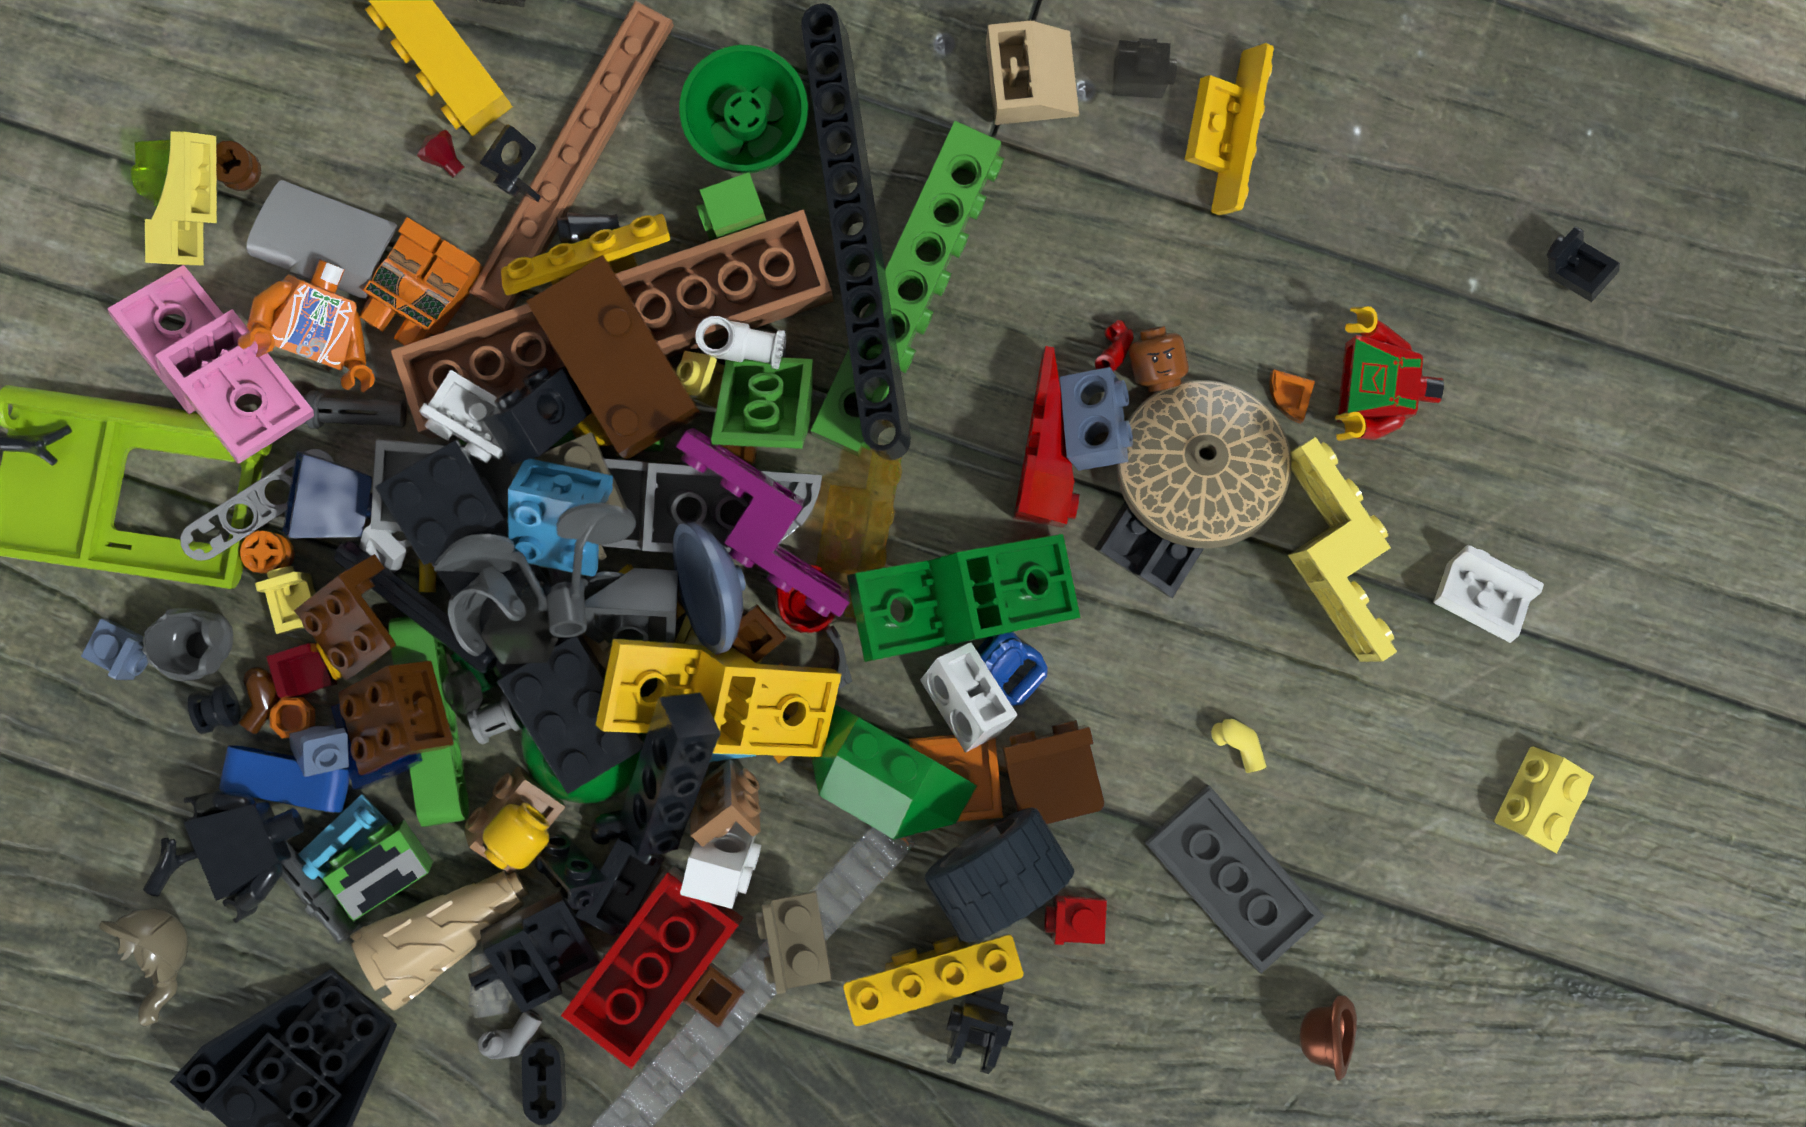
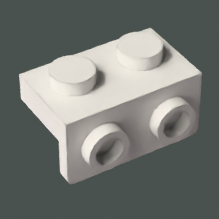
M450 370L429 405L424 403L419 410L424 418L428 419L425 427L446 440L452 434L467 443L464 447L466 452L485 463L491 457L502 463L506 457V454L483 420V418L497 408L494 403L497 397Z
M1467 545L1447 563L1433 603L1511 643L1520 635L1529 603L1542 592L1544 584L1530 577L1526 572L1497 560L1486 551Z

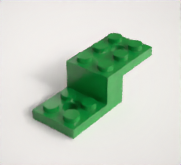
M1063 534L961 551L932 560L847 575L864 662L1081 618ZM1029 573L1035 575L1038 580V591L1036 594L1032 593L1027 586ZM894 599L898 600L904 608V617L901 622L896 621L891 615L890 606Z

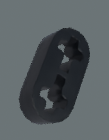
M542 1037L533 1041L526 1048L521 1061L523 1110L528 1120L537 1125H547L555 1121L565 1108L566 1103L565 1054L563 1047L553 1038ZM541 1048L545 1049L546 1056H553L554 1061H551L546 1067V1076H542L541 1063L533 1061V1057L540 1052ZM542 1085H546L547 1099L555 1101V1105H552L547 1113H543L542 1106L534 1104V1101L542 1094Z

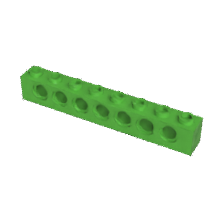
M954 121L885 269L893 321L901 323L905 329L903 335L896 339L900 370L903 373L907 372L916 352L915 349L910 347L916 333L924 335L932 319L934 311L928 309L934 294L942 296L952 273L946 271L952 256L960 258L968 241L969 234L963 232L969 218L977 220L983 209L987 196L981 194L987 179L995 182L1005 159L999 156L1001 141L957 121ZM966 169L974 175L975 180L968 185H960L953 180L952 175L957 170ZM949 207L957 213L958 217L955 221L945 224L939 222L935 218L934 213L939 208ZM932 245L939 250L940 256L935 261L924 262L918 258L916 252L921 246ZM906 283H915L922 289V295L916 300L907 301L899 295L898 291ZM876 303L869 304L863 318L869 317L874 313ZM882 344L871 346L866 353V360L877 358L881 354ZM848 349L811 428V433L814 437L859 457L863 448L871 450V448L864 442L860 417H851L845 412L847 401L856 397L850 350ZM889 386L878 387L872 395V402L884 400L888 395Z

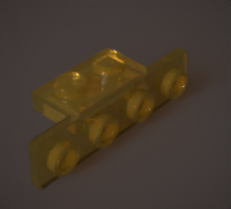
M872 450L866 489L830 485L816 565L821 567L823 571L850 575L881 569L885 566L889 528L894 520L893 505L896 488L902 476V457L896 460H886ZM848 585L850 602L844 610V617L856 619Z

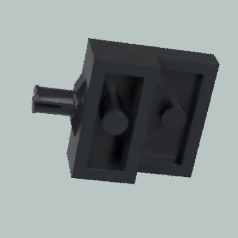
M558 891L480 930L483 952L491 964L468 974L472 987L474 986L475 991L500 979L521 1012L525 1013L562 994V982L600 963L598 952L578 918L575 917L576 915L569 906L562 891Z

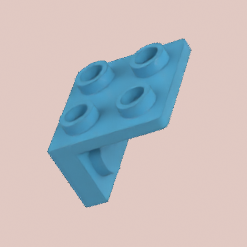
M534 459L523 461L508 489V538L514 542V551L522 552L529 564L573 572L574 547L577 539L559 537L556 530L557 520L565 511L578 505L587 503L606 504L613 489V476ZM588 541L585 543L582 557V575L595 576L598 570L599 544H593Z

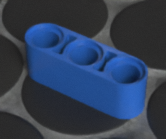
M229 745L218 789L314 810L339 813L344 810L352 768L348 767L304 777L295 757L292 755L252 747Z

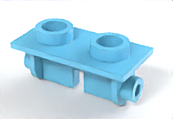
M361 794L298 854L306 862L302 867L303 872L313 880L318 876L323 880L326 872L331 867L329 860L349 846H352L356 851L369 842L366 837L372 831L389 821Z

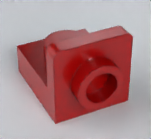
M1055 895L1053 907L1046 906L1045 933H1052L1051 939L1054 945H1064V942L1105 944L1107 900L1105 898Z

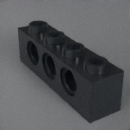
M701 692L659 697L620 814V818L637 856L654 853L665 854L672 850H677L721 733Z

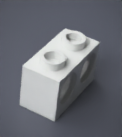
M971 642L937 658L920 679L965 753L999 736L1017 717L1016 711Z

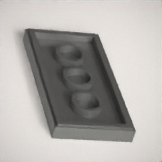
M1206 785L1143 841L1260 974L1325 917L1210 785Z

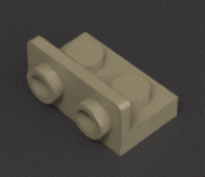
M817 890L766 899L762 904L763 912L756 913V923L760 940H768L770 956L764 957L767 983H775L777 994L786 993L789 988L831 981L832 974Z

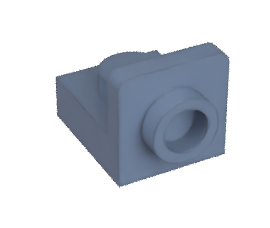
M101 618L81 655L82 658L108 670V676L115 680H134L135 676L141 674L148 664L147 657L142 651L144 637L110 619Z
M331 724L313 726L306 730L289 733L291 751L304 777L349 767L348 735L344 728L335 729L334 725Z

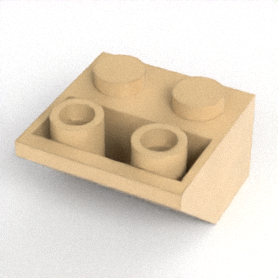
M1031 20L988 25L986 50L995 125L1078 117L1079 107L1070 31Z

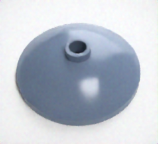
M695 522L680 524L677 526L673 537L674 569L678 570V589L684 609L702 645L714 654L727 652L737 637L743 613L742 591L745 590L746 586L743 572L738 565H734L726 548L706 528Z

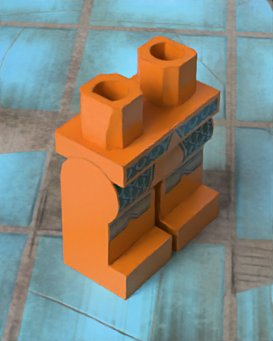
M408 217L398 231L401 236L393 249L376 270L372 281L369 280L363 289L370 297L359 316L381 332L385 330L395 314L404 318L405 321L394 336V339L404 346L443 333L445 331L444 327L452 320L470 294L469 291L483 268L475 258L446 240L443 241L439 236Z

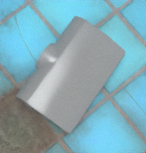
M280 180L269 194L253 224L247 240V252L250 256L287 269L289 273L308 282L312 279L319 259L345 269L337 289L368 300L370 296L363 289L369 280L372 281L376 270L380 266L379 260L398 229V225Z

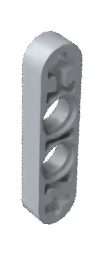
M320 449L305 451V453L334 462L327 452ZM295 458L189 524L181 535V547L184 553L195 560L211 559L285 512L287 502L282 505L270 503L264 495V489L269 482L274 480H281L290 487L292 478L285 471L294 468ZM243 504L252 510L253 521L249 527L236 529L228 524L226 514L233 505ZM217 515L223 529L231 534L233 538L223 542L222 535L220 534L210 541V545L213 548L210 552L204 553L201 549L192 551L188 545L193 541L191 533L199 529L204 534L215 528L209 520Z

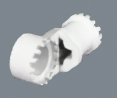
M710 316L698 325L696 342L706 355L740 363L744 359L770 363L771 368L779 369L782 351L778 350L784 347L785 331L778 330L776 333L754 330L750 329L749 324L726 320L720 316ZM712 325L724 326L729 333L727 344L720 349H711L704 342V333Z

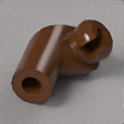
M253 667L243 676V682L252 705L240 719L239 724L249 732L257 734L270 717V709L280 698L277 695L271 673L263 668Z

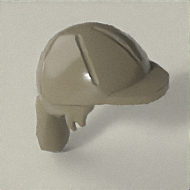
M148 908L135 910L120 917L116 922L101 921L99 924L101 930L118 937L119 949L117 954L124 953L120 960H126L133 953L138 966L146 974L145 978L150 977L153 979L154 988L143 999L138 1012L139 1023L144 1027L158 1021L160 1009L176 994L178 987L176 980L177 972L184 965L188 951V937L183 924L169 912Z

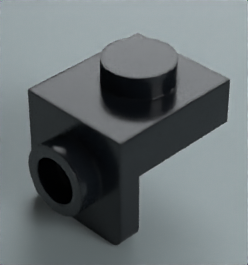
M1577 226L1566 237L1563 235L1559 236L1547 253L1549 277L1590 302L1601 293L1620 271V263L1584 242V230Z

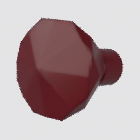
M446 129L425 137L417 153L421 161L444 168L452 178L465 168L456 158L451 134Z

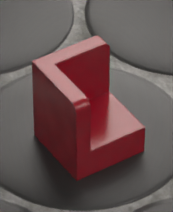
M315 643L304 644L266 656L279 698L299 697L337 685Z

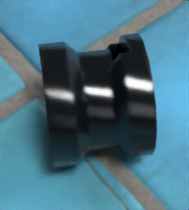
M228 684L216 686L213 692L210 693L197 691L188 696L189 716L198 733L206 734L213 732L215 727L219 725L232 727L239 724L241 716L239 702L235 692Z

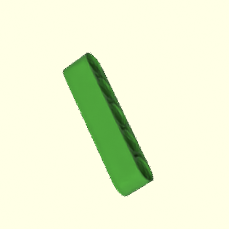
M407 616L392 618L389 621V634L396 643V646L391 649L393 665L432 661L454 742L453 745L442 750L407 755L419 823L422 827H429L467 820L469 818V799L445 645Z

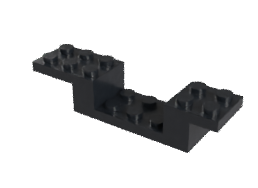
M458 440L451 442L375 486L423 565L431 562L434 567L437 559L453 543L470 535L491 534L508 538L507 511L486 477L480 478ZM516 563L513 569L501 573L507 578L516 595L525 605L526 615L519 621L511 620L495 601L487 597L483 602L480 612V629L485 643L495 649L499 655L496 661V668L500 672L497 683L566 793L569 794L641 751L644 742L638 733L607 732L600 730L596 726L605 681L599 671V661L582 634L573 637H557L550 633L548 611L539 610L538 600L521 567ZM529 564L547 597L551 593L552 585L539 565ZM436 571L452 597L457 592L465 589L480 575V573Z

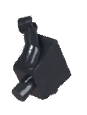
M219 790L184 798V804L192 803L194 807V816L184 822L186 831L215 900L227 898L222 902L224 907L230 904L235 906L237 917L233 921L237 923L257 911L258 904L266 899L282 876V864L291 858L285 840L304 832L303 820L295 808L275 816L268 802L256 804L255 800L247 794Z

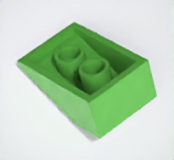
M781 357L779 369L771 368L770 363L744 359L742 363L726 360L712 431V444L802 449L810 427L813 404V359Z

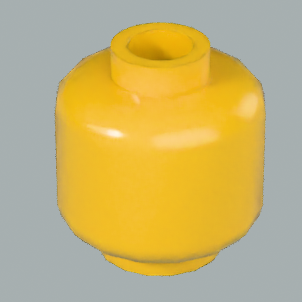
M525 802L520 806L516 804L504 806L483 830V840L487 847L484 852L485 856L500 869H505L507 866L516 869L526 868L549 842L548 820L536 808Z

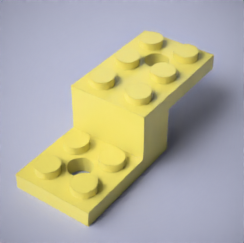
M1315 437L1290 451L1291 470L1330 528L1288 556L1360 662H1383L1397 652L1391 643L1394 640V635L1381 618L1375 619L1366 606L1369 603V599L1362 587L1356 581L1350 583L1347 577L1391 548L1385 540L1388 537V533L1382 522L1374 515L1369 516L1360 503L1363 500V496L1356 484L1349 478L1345 480L1335 466L1338 464V459L1331 447L1325 442L1320 444Z

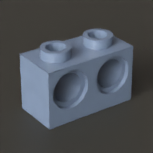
M1110 367L1061 376L1060 386L1066 453L1069 461L1078 471L1128 462L1127 447L1133 446V435L1129 421H1124L1123 407L1129 405V395L1125 381H1119ZM1105 392L1100 402L1088 405L1090 398L1094 394ZM1109 432L1105 442L1092 446L1093 439L1099 433Z

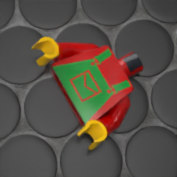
M1351 307L1350 311L1357 315V323H1347L1345 330L1348 333H1360L1362 336L1356 335L1345 344L1338 415L1335 416L1337 422L1344 423L1345 433L1336 434V439L1339 441L1353 438L1377 440L1400 429L1406 419L1415 416L1418 411L1419 401L1439 403L1444 391L1443 378L1422 376L1423 355L1414 352L1409 342L1378 320L1377 313L1372 307Z

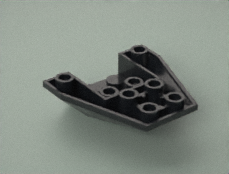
M330 969L204 1044L170 1080V1083L201 1110L209 1111L227 1127H353L397 1024L335 971Z

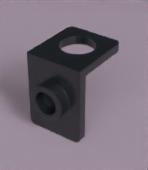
M507 124L480 161V164L496 176L493 183L510 196L515 198L520 192L536 202H539L541 199L537 192L518 178V175L535 152L536 146L513 126ZM511 141H516L519 145L517 159L510 164H504L501 157L504 146Z

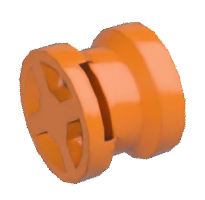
M263 530L248 535L240 548L241 561L245 567L252 572L267 574L271 570L291 566L295 556L294 546L288 538L281 534Z

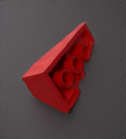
M1045 346L1041 357L1013 519L1063 528L1067 525L1068 518H1076L1080 494L1073 493L1074 476L1072 463L1067 458L1062 397L1054 347Z

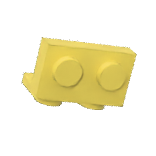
M1532 746L1529 748L1498 811L1495 823L1557 854L1563 840L1568 835L1570 825L1582 801L1587 796L1594 776L1564 757Z

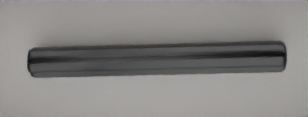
M348 541L344 545L340 544L337 546L334 560L344 569L348 570L370 557V555L353 542ZM385 566V569L371 579L375 585L372 588L374 592L477 671L485 673L496 666L499 655L495 649L485 643V651L478 656H473L465 651L455 637L448 614Z

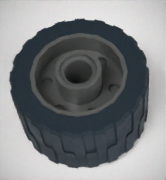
M1025 808L998 820L968 837L932 865L928 872H926L924 879L960 939L965 942H971L989 937L1011 926L1044 905L1069 883L1074 875V868L1036 808Z

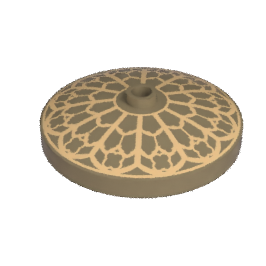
M1211 380L1181 382L1182 384L1179 386L1158 391L1146 399L1128 420L1132 429L1133 446L1127 447L1128 462L1117 464L1119 486L1129 508L1153 533L1168 541L1187 547L1219 548L1232 545L1252 536L1267 524L1276 513L1289 486L1291 453L1281 424L1270 409L1255 396L1243 389L1223 382ZM1208 455L1212 460H1204L1200 456Z

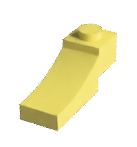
M171 131L169 164L163 192L152 219H145V263L204 266L203 223H217L216 136Z

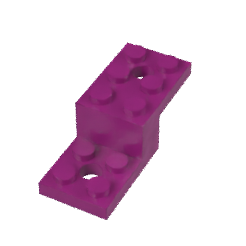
M695 428L686 431L676 446L685 452L681 457L685 463L701 473L710 468L723 477L719 484L740 498H743L746 492L753 496L724 543L731 547L729 555L748 568H752L753 564L756 563L767 570L769 573L767 579L785 592L789 593L792 587L807 598L804 603L817 613L827 617L832 612L840 617L850 602L849 590L778 545L802 509L804 499L721 445L712 444V439Z

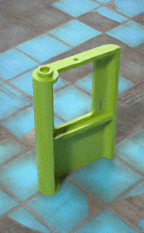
M13 385L2 387L0 390V425L8 429V435L45 434L56 431L66 425L71 427L72 433L46 446V450L58 460L53 466L31 453L3 452L0 466V556L234 589L238 585L244 568V564L241 561L240 548L245 538L211 559L195 560L184 553L181 547V539L118 531L114 526L127 456L131 450L143 449L237 463L196 411L188 414L183 409ZM8 404L13 406L10 416L8 414ZM272 443L239 463L241 465V476L237 494L261 479L264 458L270 453ZM236 504L231 526L236 529H245L252 524L253 512L246 505ZM229 534L228 540L233 538L231 534ZM192 541L188 544L192 551L201 549L204 553H207L213 549L210 543Z

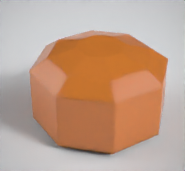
M281 698L270 709V727L281 738H289V733L306 730L315 726V708L305 698Z

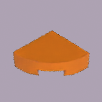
M1272 370L1269 386L1275 405L1287 418L1301 424L1305 419L1315 381Z

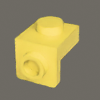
M684 351L682 360L676 370L677 375L693 401L709 408L717 409L725 366L716 362L717 359L712 356Z
M293 566L267 572L268 579L256 582L255 586L257 592H264L266 594L276 634H285L303 629L302 621L294 610L315 594L311 574L295 572Z

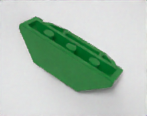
M836 704L834 705L822 757H811L819 796L894 840L956 824L977 788V785Z

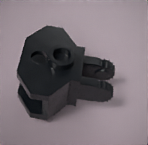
M1005 983L973 992L972 995L966 994L960 1006L953 1004L947 1024V1030L952 1032L947 1051V1063L955 1065L957 1059L961 1057L965 1043L969 1042L984 1047L981 1056L980 1072L989 1074L995 1068L1002 1046L1007 1047L1013 1027V1021L1007 1020L1009 1006L1001 1004L1004 991L1003 985Z

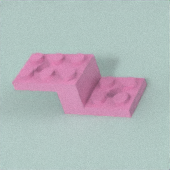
M185 265L180 266L107 308L111 318L186 412L191 414L196 410L238 464L314 417V410L268 353L256 357L258 346L255 341L246 349H242L238 345V339L243 334L249 332L248 328L233 309L223 314ZM171 314L180 315L186 320L184 326L177 331L166 330L160 324L164 317ZM254 394L262 400V404L256 411L244 412L237 408L236 401L242 395Z

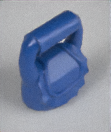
M1014 632L990 636L977 649L978 654L1012 706L1023 705L1048 676V667L1042 654L1034 647L1021 642ZM1026 659L1035 662L1033 668L1008 695L1003 688L1004 683L1009 681L1008 679L1020 665L1024 664Z

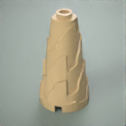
M502 871L476 884L466 885L446 895L431 898L399 914L380 919L368 926H363L351 934L350 938L354 940L351 945L373 989L376 991L386 985L392 993L381 1000L390 1009L397 1010L420 994L439 975L477 946V943L481 941L480 930L510 916L524 905L522 898L528 895V891L516 872L508 875L506 871Z

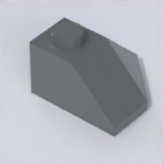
M634 568L585 600L586 636L597 643L605 640L612 644L613 639L675 643L678 570Z

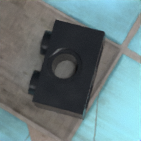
M544 366L531 372L522 379L525 384L522 389L515 388L501 395L494 401L497 408L483 418L511 464L540 456L593 412L565 366L552 371H548Z

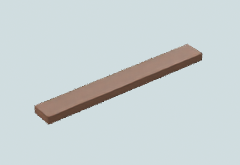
M635 0L529 186L541 196L539 202H536L525 195L523 196L470 289L469 293L502 312L514 308L523 291L507 296L502 288L501 269L517 258H532L545 253L558 230L556 218L565 217L566 212L572 206L674 26L671 19Z

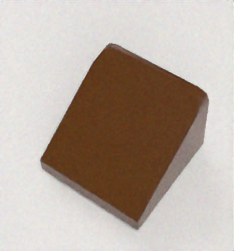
M711 962L683 1002L715 1027L719 1028L745 993V990Z

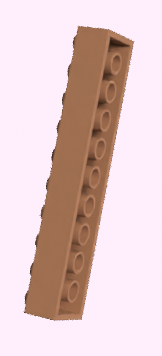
M804 210L616 273L667 358L684 353V351L699 348L696 342L697 327L704 319L710 316H720L726 320L749 324L750 329H754L834 301L832 290ZM528 304L391 350L417 431L431 439L439 437V435L425 427L428 419L424 418L419 410L424 403L429 405L450 370L499 398L512 389H522L525 386L522 379L541 367L545 366L548 371H552L565 366ZM712 325L704 333V342L708 345L728 338L729 333L724 326Z

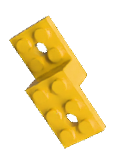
M613 639L596 726L600 730L607 732L647 733L659 697L701 692L721 732L713 753L822 757L841 674L830 668L757 664L733 647L727 652L714 654L704 645ZM656 677L658 684L654 693L647 697H641L640 689L643 683L650 678ZM797 702L798 709L795 715L784 721L783 712L790 703Z

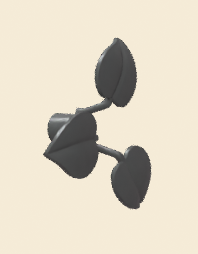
M587 503L565 511L557 520L556 530L559 537L577 539L574 547L572 582H562L553 585L551 593L547 597L524 554L514 551V542L503 536L476 534L456 541L437 559L434 564V572L458 571L480 573L482 569L492 566L500 572H505L513 569L516 563H518L538 600L539 610L548 611L550 633L557 637L577 636L584 633L587 629L585 600L624 575L618 572H598L595 576L588 577L587 580L581 578L583 547L587 541L593 544H611L624 540L635 529V516L628 509L605 503Z

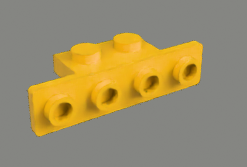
M1268 43L1249 48L1241 53L1235 84L1212 75L1200 78L1185 161L1218 172L1211 212L1217 215L1241 211L1248 196L1251 165L1257 151L1256 139L1265 108V92L1272 72L1271 61L1274 46Z
M663 214L641 216L633 220L629 225L614 230L603 229L597 231L588 239L573 244H558L544 254L532 258H517L501 269L502 288L505 294L509 296L550 281L554 285L602 255L612 266L615 273L636 267L638 264L633 253L668 242L671 239Z
M1006 934L972 945L965 941L959 942L958 936H953L934 942V950L917 954L916 948L893 954L891 956L893 962L885 964L884 971L844 983L843 989L853 1024L855 1026L865 1025L1022 978L1023 970L1012 935Z

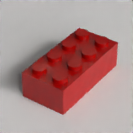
M676 866L667 872L561 1014V1017L631 1070L743 919L741 915L731 908L680 895L685 873Z

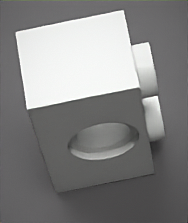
M735 822L731 830L723 837H715L703 847L695 842L688 858L680 895L732 909L738 892L747 893L752 872L755 870L762 845L754 843L756 835L752 837L740 824Z

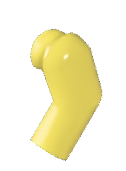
M1224 719L1223 723H1216L1212 727V739L1217 745L1223 746L1228 744L1240 751L1246 773L1259 771L1267 767L1258 736L1252 728L1235 719Z

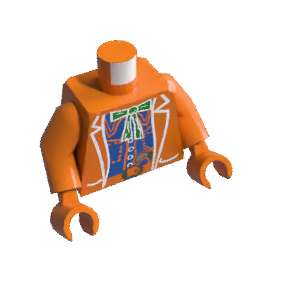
M319 259L310 282L288 274L283 281H276L254 297L247 324L249 332L243 334L238 339V345L242 349L248 348L255 341L258 346L256 357L267 354L276 346L341 371L343 366H345L349 371L341 377V386L346 390L351 389L355 385V377L361 382V392L363 393L375 381L374 373L369 367L365 366V344L360 314L356 310V302L336 293L345 269Z

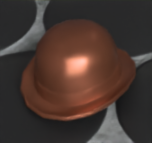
M1346 995L1337 996L1330 1007L1323 1006L1311 1009L1306 1013L1300 1028V1045L1304 1055L1312 1063L1334 1069L1338 1081L1346 1075L1355 1045L1357 1014L1352 1001Z

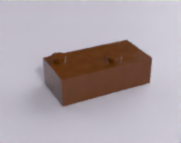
M603 255L526 301L616 451L626 460L702 415L612 266Z

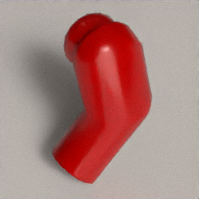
M1122 320L1115 321L1104 331L1105 337L1112 344L1095 360L1096 370L1110 367L1114 372L1123 363L1134 340V333L1132 328L1128 329Z

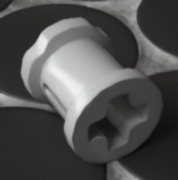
M506 695L501 696V701L484 708L477 709L472 707L467 709V719L471 731L479 744H485L489 742V737L511 728L514 731L523 729V723Z

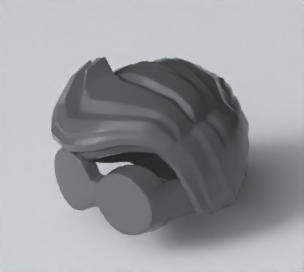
M193 608L169 609L145 631L142 651L146 655L147 661L170 679L177 681L200 679L205 675L215 673L220 668L221 663L228 657L233 645L232 626L223 615Z

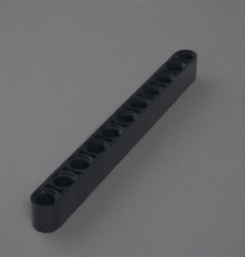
M825 3L815 4L805 11L801 21L861 431L864 442L877 455L886 460H896L907 453L911 445V435L850 39L847 29L836 10L831 5ZM832 26L826 34L819 35L824 28ZM838 65L834 72L825 74L829 67ZM844 104L843 109L838 113L830 114L836 105ZM851 143L846 152L836 154L837 149L841 145ZM857 182L856 188L851 193L841 195L846 185ZM863 222V227L857 234L847 235L849 228L853 224ZM862 263H870L865 274L853 276L857 266ZM876 303V309L872 315L866 318H859L861 309L865 305ZM876 344H882L881 354L873 360H866L868 349ZM889 386L888 395L884 400L872 402V395L878 387ZM894 427V439L886 445H879L878 437L884 429Z

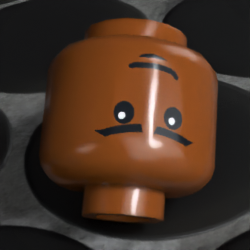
M1165 326L1140 331L1141 340L1132 343L1129 348V356L1136 383L1147 386L1149 392L1161 391L1181 385V378L1189 371L1182 336L1177 333H1166Z

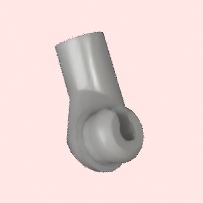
M530 1010L522 1013L513 1028L482 1034L478 1041V1050L482 1055L490 1059L519 1056L526 1049L543 1019Z

